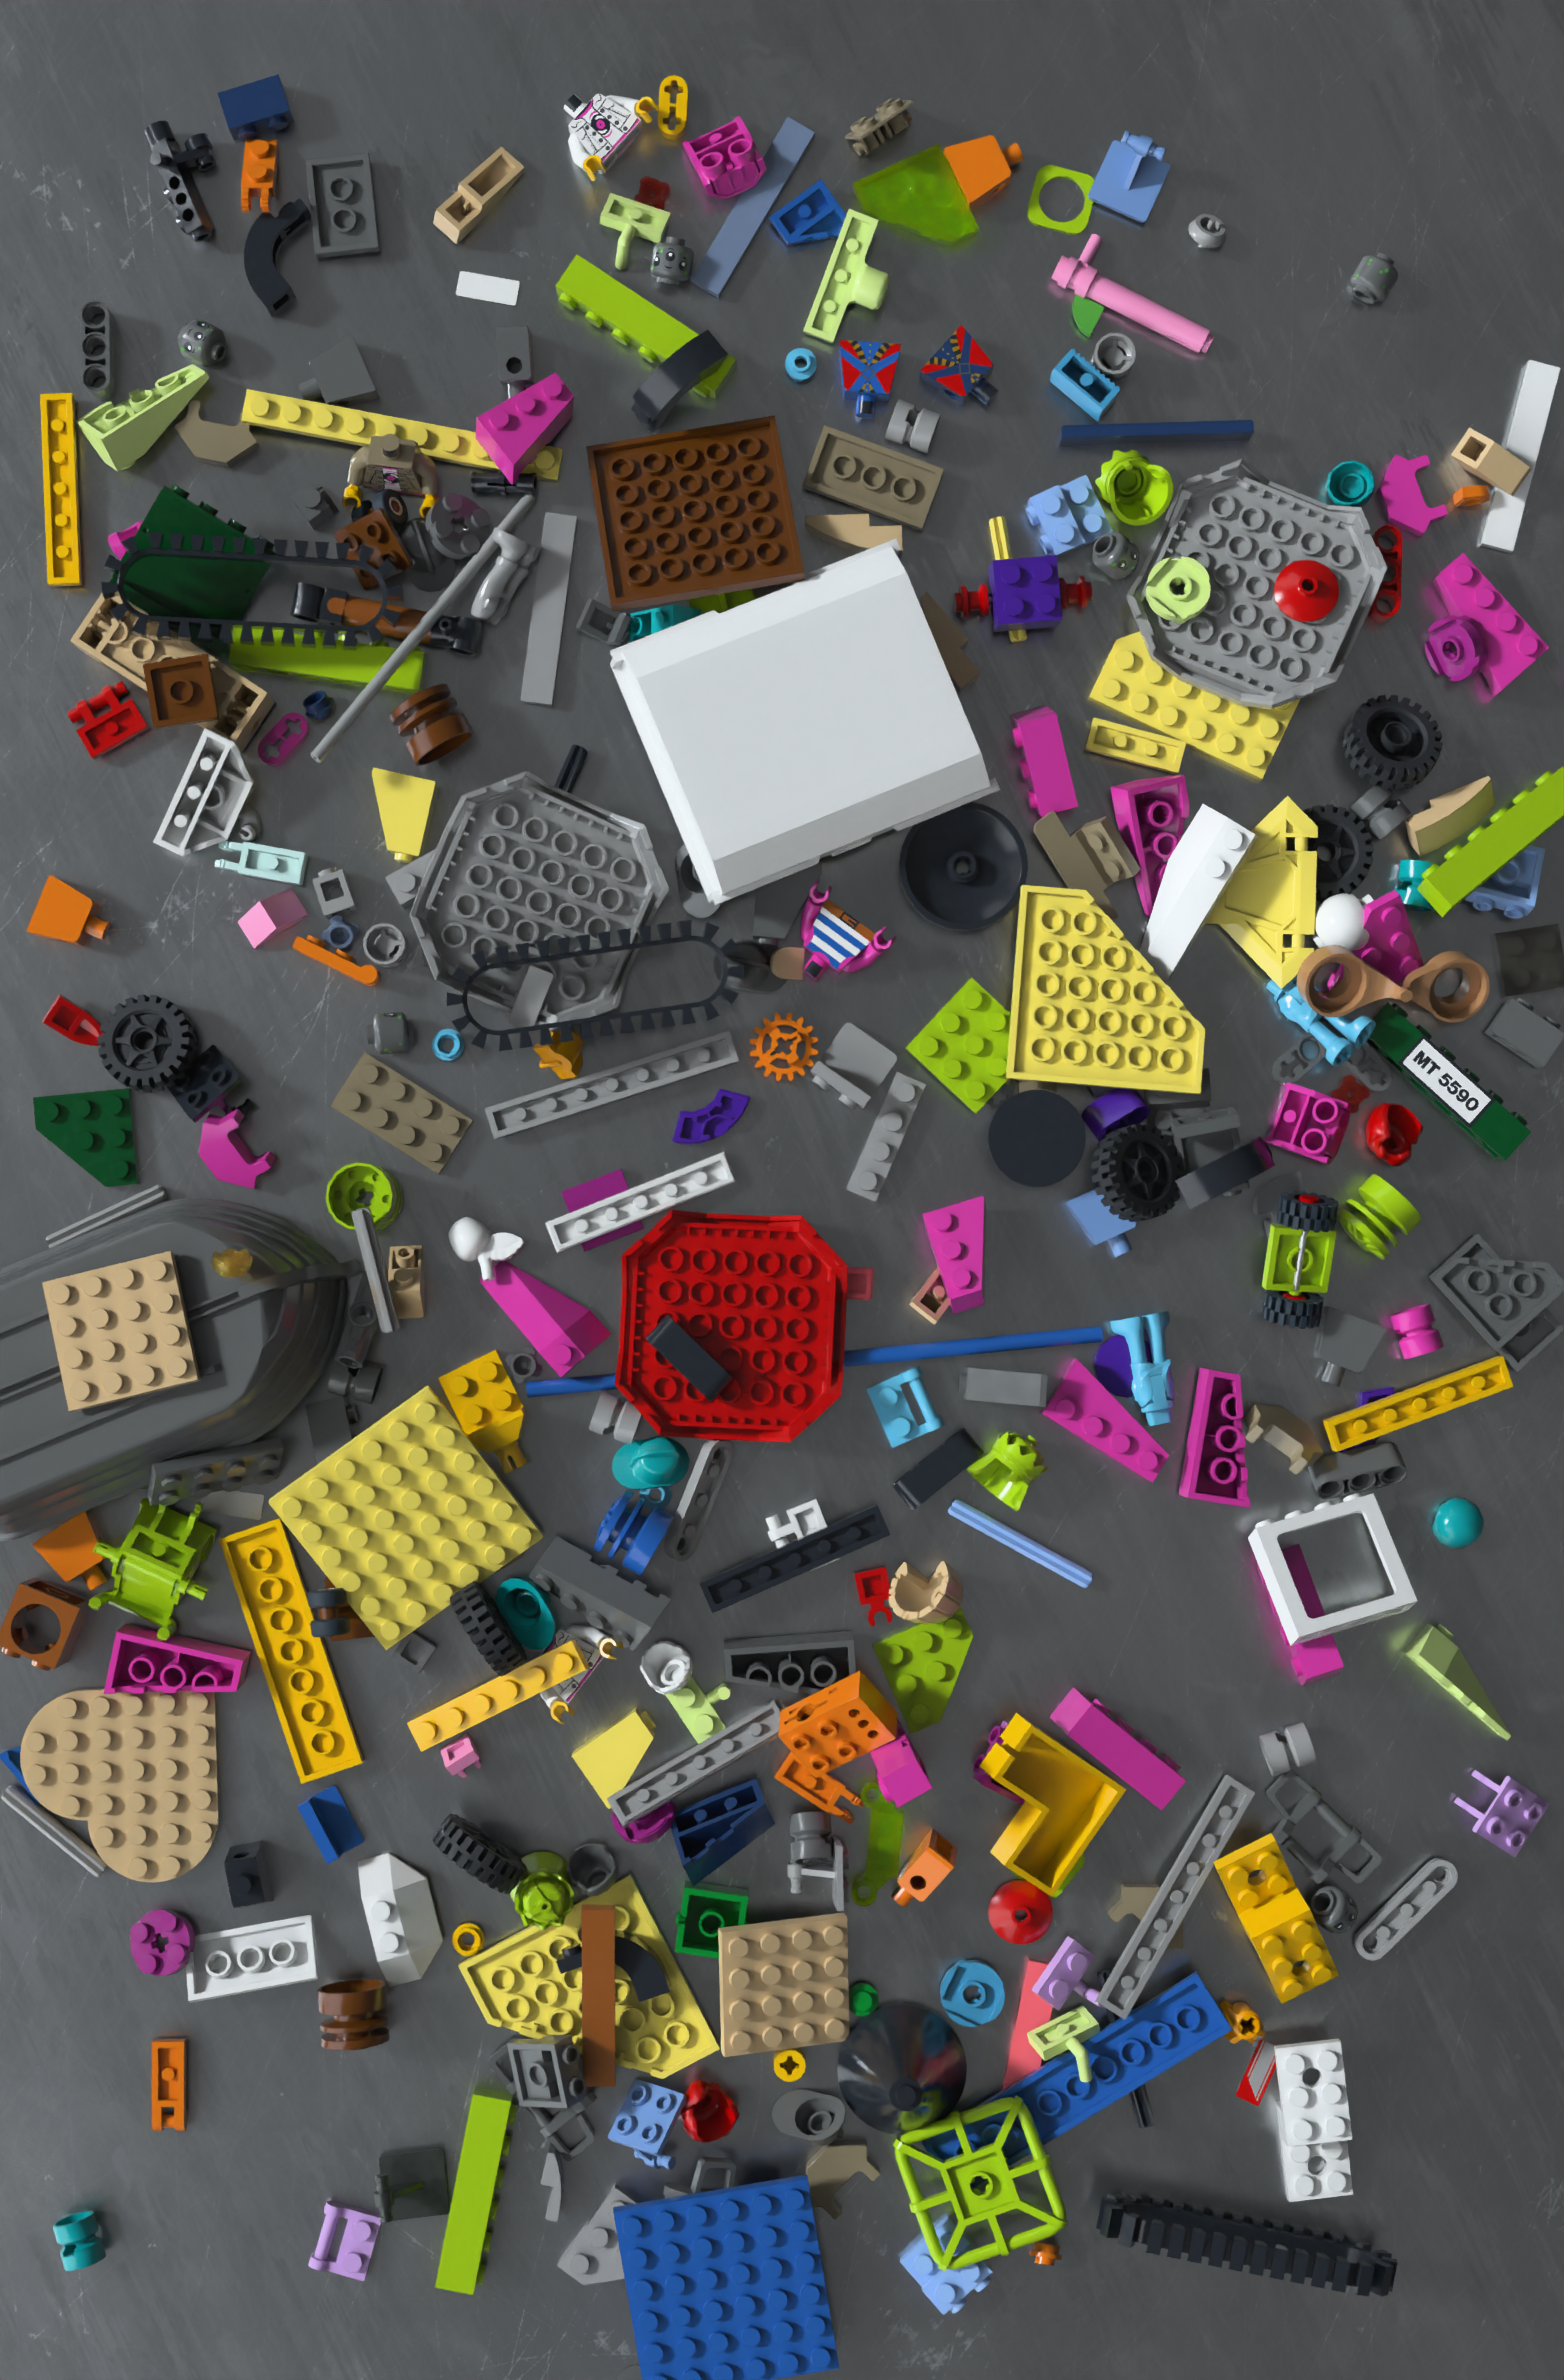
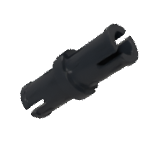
M501 470L499 473L472 472L471 490L473 493L499 492L500 495H508L509 492H537L538 480L536 473H520L518 480L513 485Z

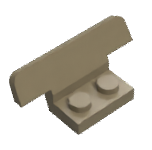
M1055 811L1048 812L1035 823L1034 833L1068 889L1087 890L1101 910L1111 920L1116 919L1119 916L1103 890L1114 882L1133 877L1141 869L1110 817L1105 816L1085 823L1071 834H1068Z

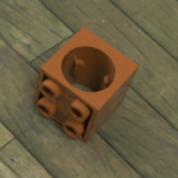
M37 1578L21 1582L0 1629V1646L3 1647L1 1652L14 1658H20L21 1655L32 1659L31 1664L46 1671L69 1662L91 1610L88 1605L89 1600ZM41 1605L52 1609L61 1625L58 1641L45 1647L34 1642L26 1629L28 1611Z

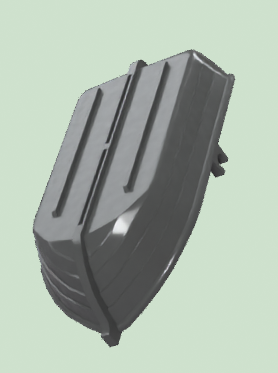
M185 1198L156 1204L0 1269V1541H10L25 1537L135 1490H148L152 1464L245 1445L275 1428L304 1399L320 1378L335 1349L344 1317L348 1293L347 1279L363 1273L360 1262L357 1259L338 1263L331 1253L310 1236L286 1220L255 1207L225 1200ZM168 1251L174 1252L201 1381L70 1412L68 1410L42 1282Z

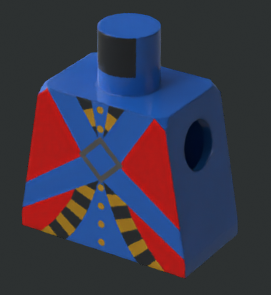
M840 340L839 356L843 395L846 400L857 401V417L874 418L876 402H889L900 357L901 344Z

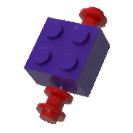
M1057 555L993 560L988 567L990 593H988L986 584H980L978 591L968 592L964 585L959 586V592L953 594L955 612H960L962 618H967L970 611L979 610L982 616H988L989 606H991L994 632L1057 627L1063 620L1062 610L1066 609L1068 603L1077 602L1080 608H1086L1087 601H1092L1091 582H1086L1084 576H1078L1076 583L1068 584L1063 577L1059 578Z

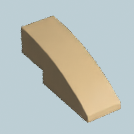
M501 146L458 185V190L436 209L433 224L455 244H458L501 200L523 173L525 167Z
M869 514L805 516V530L839 548L860 553L897 539L901 549L898 558H902V525L870 526Z
M925 592L921 595L920 600L922 611L953 686L960 694L979 677L980 671L962 652V649L967 646L969 639L933 598Z
M1489 776L1435 797L1429 800L1430 809L1406 818L1405 822L1410 844L1421 857L1439 849L1472 828L1496 804L1491 778Z

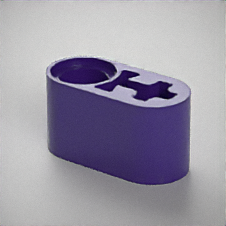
M1115 1088L1088 1105L1082 1113V1119L1097 1140L1100 1141L1105 1139V1135L1114 1130L1144 1121L1150 1113V1107L1136 1089Z

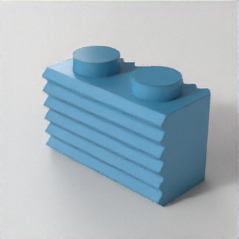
M1070 349L1053 369L1049 380L1097 422L1115 403L1120 391L1119 386H1115L1114 382H1110V378H1105V374H1100V370H1095V365L1090 366V361L1085 362V357H1080V353H1076L1075 349Z

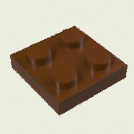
M208 654L143 664L153 728L155 730L220 720Z

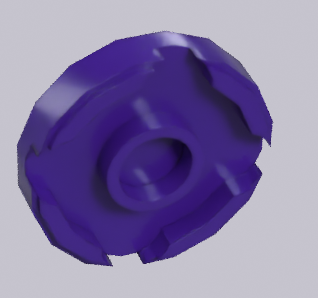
M1111 1336L1101 1344L1095 1354L1094 1369L1096 1379L1108 1392L1115 1396L1129 1398L1134 1396L1132 1392L1133 1375L1130 1366V1351L1124 1336ZM1144 1340L1147 1362L1152 1363L1150 1344Z

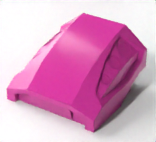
M740 116L734 118V121L698 138L682 142L684 150L698 173L708 196L727 200L755 187L766 171L764 160Z
M1288 1082L1284 1086L1285 1093L1269 1135L1265 1137L1264 1142L1330 1165L1339 1151L1347 1130L1351 1105L1320 1092Z

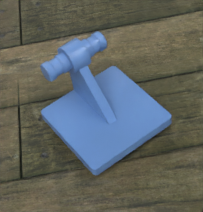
M1125 131L1121 142L1117 140L1112 141L1090 189L1088 199L1138 222L1145 223L1170 170V164L1161 161L1167 149L1153 143L1154 139L1144 134L1138 136Z
M636 2079L611 2128L608 2138L613 2142L633 2148L635 2150V2158L643 2159L644 2163L650 2167L673 2169L676 2164V2158L671 2155L668 2156L663 2149L687 2097L682 2093Z

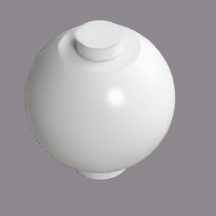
M1342 893L1331 896L1322 902L1316 910V934L1311 937L1318 949L1328 945H1340L1351 951L1363 948L1369 940V933L1363 928L1364 908L1368 903L1374 901L1373 898L1368 894L1362 899H1358L1353 894Z

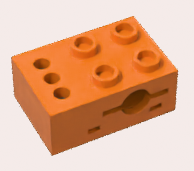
M860 1670L781 1710L778 1737L811 1774L817 1778L896 1739L897 1712Z

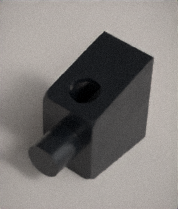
M263 1841L231 1846L224 1861V1867L233 1908H243L274 1901Z

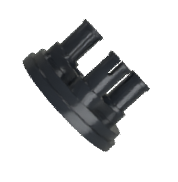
M1028 1090L1010 1097L995 1112L988 1131L989 1151L997 1168L1010 1180L1028 1187L1053 1185L1069 1176L1078 1166L1086 1143L1084 1124L1075 1107L1062 1096L1046 1090Z

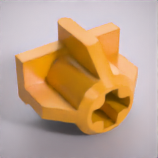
M560 1030L557 1032L551 1031L553 1044L540 1045L538 1043L533 1048L542 1058L539 1064L540 1068L550 1067L561 1079L577 1077L583 1063L581 1049L584 1042L582 1039L580 1040V1035L572 1030L571 1033L574 1041L560 1043Z
M1223 1999L1219 2007L1232 2026V2030L1225 2034V2037L1231 2043L1236 2044L1244 2039L1253 2044L1258 2036L1262 2038L1267 2032L1263 2029L1264 2025L1261 2018L1250 2005L1244 2002H1237L1232 2005Z

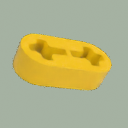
M672 75L666 77L660 85L658 127L659 132L664 138L677 140L685 134L687 128L688 86L683 78ZM672 86H678V91L683 92L677 94L676 104L671 103L670 93H668V91H671ZM670 112H676V122L679 124L675 126V130H669L668 124H665L670 120Z

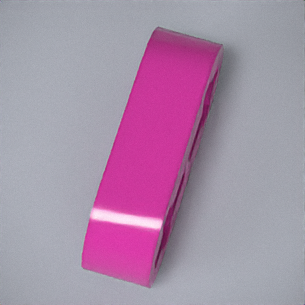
M294 712L286 714L260 741L257 750L258 756L265 764L272 767L282 765L307 739L310 726L304 716ZM292 721L296 724L301 721L302 723L299 725L302 730L301 733L297 735L293 732L285 739L284 737L290 731V728L287 726L288 723ZM282 740L283 743L278 747L279 757L270 756L267 759L268 751L266 747L268 745L275 747Z

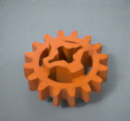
M788 1012L786 1019H781L779 1013H775V1021L770 1022L766 1017L763 1019L764 1029L754 1028L755 1033L759 1037L758 1039H750L749 1043L757 1046L756 1050L750 1052V1057H759L755 1067L758 1069L764 1066L766 1068L764 1073L766 1078L773 1072L776 1074V1082H780L782 1075H787L788 1080L792 1082L793 1073L797 1072L803 1077L805 1076L803 1067L805 1065L811 1068L814 1066L809 1057L818 1055V1051L811 1048V1045L818 1042V1038L809 1037L813 1027L811 1025L803 1028V1017H800L795 1022L792 1021V1013ZM788 1026L797 1031L792 1034L781 1033L777 1027ZM768 1034L772 1040L771 1048L763 1054L762 1044L765 1036ZM782 1039L784 1043L793 1041L790 1046V1054L786 1055L784 1052H780L771 1056L778 1049L779 1040ZM805 1040L806 1051L804 1057L800 1060L796 1054L797 1046ZM776 1060L785 1061L790 1068H777L771 1065V1063H774Z

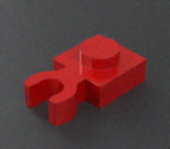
M882 1566L855 1572L854 1576L861 1605H871L868 1611L869 1624L875 1626L874 1615L879 1611L886 1614L888 1623L892 1622L891 1610L884 1605V1600H888L889 1596H891L889 1594L890 1585L886 1567Z

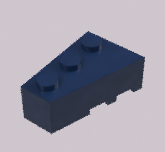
M757 1778L677 1810L670 1828L683 1868L691 1883L695 1886L775 1825V1821L767 1798Z

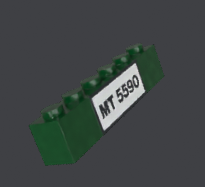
M1388 1002L1381 1005L1370 1017L1375 1021L1376 1025L1367 1040L1369 1045L1498 1162L1506 1161L1531 1133L1525 1127L1528 1124L1527 1121L1517 1112L1512 1111L1510 1113L1502 1106L1503 1099L1490 1089L1488 1091L1484 1090L1478 1084L1480 1079L1468 1068L1462 1070L1454 1062L1456 1057L1443 1046L1438 1048L1430 1041L1432 1036L1425 1028L1420 1025L1416 1027L1406 1019L1408 1014L1396 1003H1393L1392 1006Z

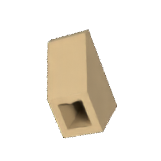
M1470 427L1451 454L1463 469L1511 496H1514L1531 471L1528 465L1502 446Z
M422 1245L390 1247L388 1281L398 1319L424 1317L425 1309Z

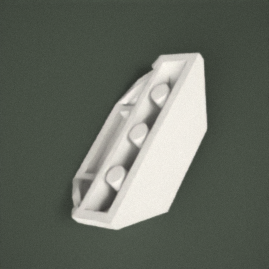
M207 727L204 728L153 841L154 843L176 854L185 856L229 838L254 783L235 741Z
M390 1852L358 1860L361 1899L377 1961L389 1987L421 1979L443 1942L428 1878L399 1860Z

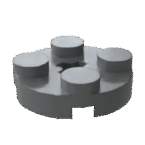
M449 493L439 499L429 509L425 525L427 531L430 529L433 537L431 542L439 552L452 559H463L464 557L475 555L488 539L490 516L485 509L480 508L470 498L458 495L457 493ZM458 521L462 525L463 530L457 533L455 525L451 522Z

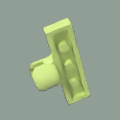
M851 209L848 210L803 333L833 344L849 304L856 303L871 310H878L881 307L889 288L890 277L887 273L872 268L865 263V258L879 220Z

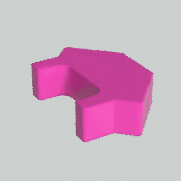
M1395 455L1376 493L1388 523L1417 537H1421L1429 524L1442 520L1448 514V511L1444 504L1434 508L1427 507L1422 497L1415 473L1423 471L1430 464L1428 456L1423 455L1407 460L1399 455Z
M239 1109L224 1117L209 1114L202 1127L199 1156L217 1180L253 1189L260 1178V1174L270 1169L275 1156L271 1151L255 1156L234 1131L244 1118Z

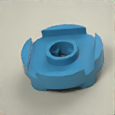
M960 1960L946 1972L940 1986L942 2005L948 2016L959 2025L978 2027V2025L991 2022L1001 2012L1005 2002L1003 1981L997 1971L989 1964L979 1960ZM973 1985H976L981 1997L979 1999L973 1998L971 2002L967 2001V1994L964 1992L965 1988H971Z

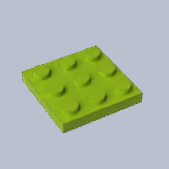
M971 977L905 1049L976 1114L1008 1080L1006 1079L1011 1014Z

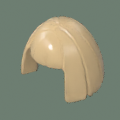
M945 1561L940 1562L936 1573L930 1578L925 1577L917 1569L904 1562L895 1573L896 1577L892 1579L889 1594L891 1596H889V1604L893 1608L892 1611L902 1619L914 1623L934 1624L946 1621L958 1611L963 1599L961 1578L954 1568Z

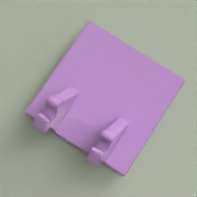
M1474 1770L1471 1775L1498 1793L1485 1815L1458 1797L1454 1803L1479 1819L1472 1831L1516 1858L1550 1803L1509 1776H1506L1499 1786Z

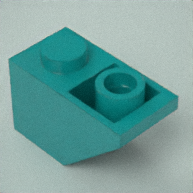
M671 604L630 613V643L700 616L701 609Z

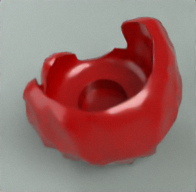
M1384 1102L1373 1110L1365 1129L1367 1146L1380 1159H1384L1391 1166L1398 1167L1408 1162L1411 1158L1412 1145L1418 1143V1138L1424 1127L1415 1114L1403 1105Z
M703 2080L693 2081L684 2094L687 2100L678 2117L685 2133L690 2139L702 2143H710L727 2136L740 2115L737 2103L718 2083H707Z

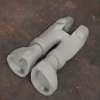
M495 527L492 538L501 547L502 554L501 557H497L494 568L483 581L470 610L473 616L484 619L493 625H496L502 616L504 617L507 614L511 598L524 577H527L529 573L528 567L537 559L541 550Z

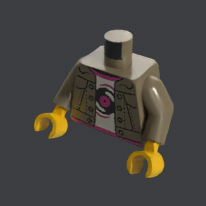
M394 434L372 436L370 446H363L352 455L347 480L350 486L345 488L342 499L344 507L347 498H355L358 501L357 508L361 506L363 492L359 488L361 485L367 489H392L399 493L425 494L426 497L419 509L422 518H425L428 507L431 508L439 500L435 496L438 493L437 467L429 457L422 453L416 441L399 439Z

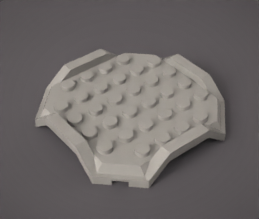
M1243 459L1221 466L1218 471L1202 476L1200 474L1179 482L1163 524L1140 574L1126 598L1151 659L1178 680L1242 706L1273 709L1335 686L1387 570L1380 549L1376 547L1370 534L1371 528L1362 507L1328 505L1269 481ZM1182 556L1198 561L1207 570L1211 591L1207 606L1198 616L1187 620L1185 623L1177 624L1157 615L1151 609L1145 594L1148 576L1153 567L1163 559L1170 557L1171 559H1181ZM1300 560L1317 561L1327 566L1335 575L1339 585L1338 600L1334 609L1323 619L1307 623L1298 622L1283 614L1277 606L1274 598L1276 579L1279 573L1293 562ZM1180 583L1178 586L1175 584L1170 585L1174 595L1185 594V585L1183 583ZM1310 583L1302 584V588L1306 591L1314 589Z
M528 771L462 795L443 831L409 914L434 979L463 993L466 983L451 978L457 967L460 966L471 976L479 969L471 955L481 950H484L487 965L499 963L495 947L508 946V961L520 960L515 948L516 944L529 943V959L540 957L535 944L537 941L549 940L550 956L560 954L556 943L558 938L570 937L569 953L580 951L576 936L590 934V950L599 949L600 945L596 933L610 931V947L620 946L616 931L631 928L630 944L641 943L636 928L650 925L669 890L661 866L659 867L653 852V845L645 825L611 813L554 787ZM639 948L491 969L474 979L469 988L468 996L511 1014L528 969L532 965L553 974V979L534 1025L590 1018L618 1008L627 976ZM560 1027L550 1028L549 1031L557 1032L560 1030Z

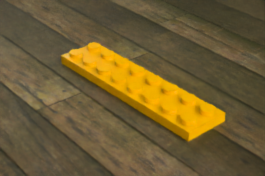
M281 1518L220 1538L219 1542L301 1784L362 1764L364 1760L323 1638L313 1637L311 1634L310 1623L316 1620L313 1609L308 1605L307 1591Z

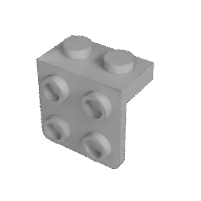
M846 1023L820 1060L816 1062L810 1073L815 1076L812 1081L827 1092L832 1088L840 1093L839 1100L853 1110L857 1106L864 1109L896 1063L897 1056L852 1023Z

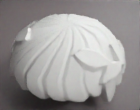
M659 1641L652 1644L645 1651V1655L642 1656L640 1670L647 1683L656 1692L663 1695L672 1694L683 1688L689 1681L693 1673V1661L691 1655L681 1645H675V1643L670 1641Z

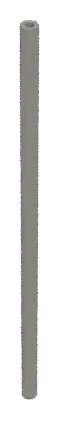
M525 493L497 528L509 534L536 501L535 497L530 493ZM492 534L313 750L310 756L315 761L321 763L499 545L493 540Z

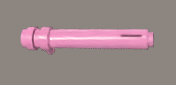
M1091 235L1079 259L1073 256L1067 258L1062 255L1051 279L1058 282L1057 286L1063 289L1068 287L1075 291V295L1082 298L1088 297L1198 354L1200 351L1206 354L1214 338L1213 335L1209 334V329L1099 274L1098 269L1090 266L1103 241L1099 235Z

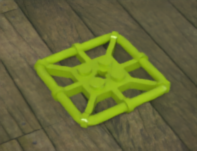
M1018 2096L1014 2098H1001L961 2113L957 2110L951 2112L950 2117L933 2122L922 2128L908 2131L900 2138H896L893 2146L895 2147L896 2161L911 2200L909 2206L911 2212L917 2216L930 2255L935 2263L938 2264V2269L945 2272L946 2269H960L1000 2254L1002 2257L1010 2255L1011 2250L1055 2235L1060 2230H1065L1068 2220H1066L1065 2205L1050 2167L1052 2160L1050 2155L1044 2151L1031 2112L1023 2103L1022 2098ZM1008 2111L995 2142L973 2150L964 2125ZM1016 2116H1018L1034 2159L1009 2168L1002 2146ZM955 2129L964 2153L942 2160L913 2144ZM909 2156L940 2170L947 2190L929 2197H923ZM1038 2170L1053 2213L1020 2198L1013 2178ZM976 2176L988 2179L989 2183L986 2185L985 2192H980L979 2188H972L971 2184L975 2182ZM951 2201L958 2223L946 2250L943 2252L928 2208ZM1017 2208L1047 2224L1005 2238L997 2215ZM988 2219L996 2242L953 2256L966 2226Z

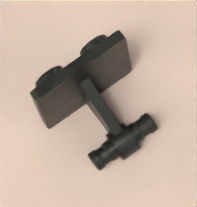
M442 2148L385 2154L379 2157L380 2174L375 2176L377 2191L374 2192L375 2207L379 2208L381 2223L449 2214L450 2202L444 2150Z

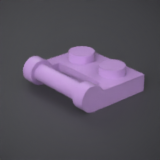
M327 2201L324 2208L326 2216L315 2254L311 2255L308 2266L315 2270L329 2271L364 2281L381 2226L380 2214L337 2201ZM343 2217L348 2219L337 2259L327 2257L338 2218Z

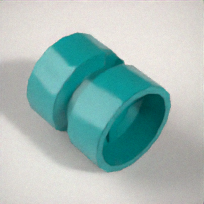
M1421 860L1400 861L1398 879L1402 884L1396 887V891L1400 894L1406 910L1420 912L1435 911L1431 904L1417 890L1424 880L1421 876L1422 873L1434 863Z
M92 2210L72 2214L53 2224L56 2241L58 2244L63 2245L60 2255L65 2271H74L91 2266L106 2257L102 2239L95 2236L99 2228L95 2213Z

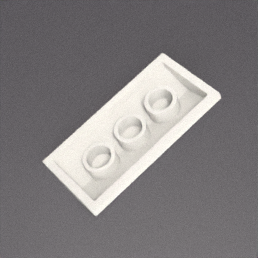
M305 1915L195 1936L194 1951L190 1952V1956L186 1961L188 1962L186 1965L188 2001L193 2003L317 1980L318 1948L312 1916Z

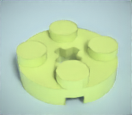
M1181 556V559H1171V557L1163 559L1149 573L1145 594L1146 600L1151 609L1160 617L1177 624L1185 623L1187 620L1198 616L1208 604L1211 591L1208 572L1198 561L1189 557ZM1180 583H1183L1185 585V594L1174 595L1170 585L1175 584L1178 586Z

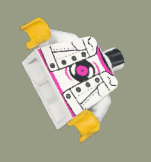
M598 93L586 104L576 94L572 95L565 103L563 109L574 118L568 126L570 133L568 144L574 163L587 172L591 181H595L596 177L593 173L598 170L603 175L643 131L642 121L639 117H642L645 122L650 123L652 118L648 114L649 111L653 109L658 111L659 107L652 98L647 96L637 100L615 95L605 97Z
M572 1624L567 1628L561 1627L550 1645L538 1650L541 1653L540 1655L575 1638L589 1665V1668L540 1692V1696L551 1710L552 1718L562 1725L565 1724L561 1720L563 1711L566 1710L572 1716L575 1714L574 1709L564 1703V1701L567 1703L571 1701L604 1657L617 1660L611 1653L613 1646L623 1649L622 1642L610 1639L593 1626Z

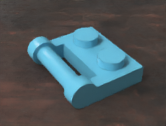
M919 1366L866 1389L892 1448L945 1425L942 1416L938 1417L920 1377L923 1373ZM908 1381L926 1420L925 1423L917 1425L900 1387L901 1384Z

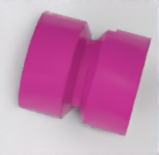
M1430 1304L1413 1307L1390 1316L1395 1333L1402 1336L1398 1343L1404 1359L1424 1355L1444 1347L1439 1330L1432 1327L1436 1320Z

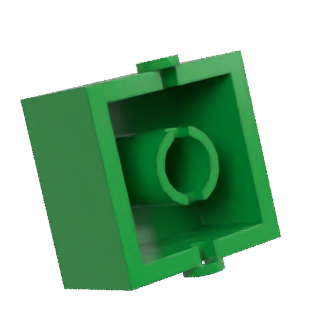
M685 1880L681 1912H677L675 1925H678L675 1952L719 1959L718 1928L748 1924V1922H745L749 1890L700 1882L693 1886L691 1881Z

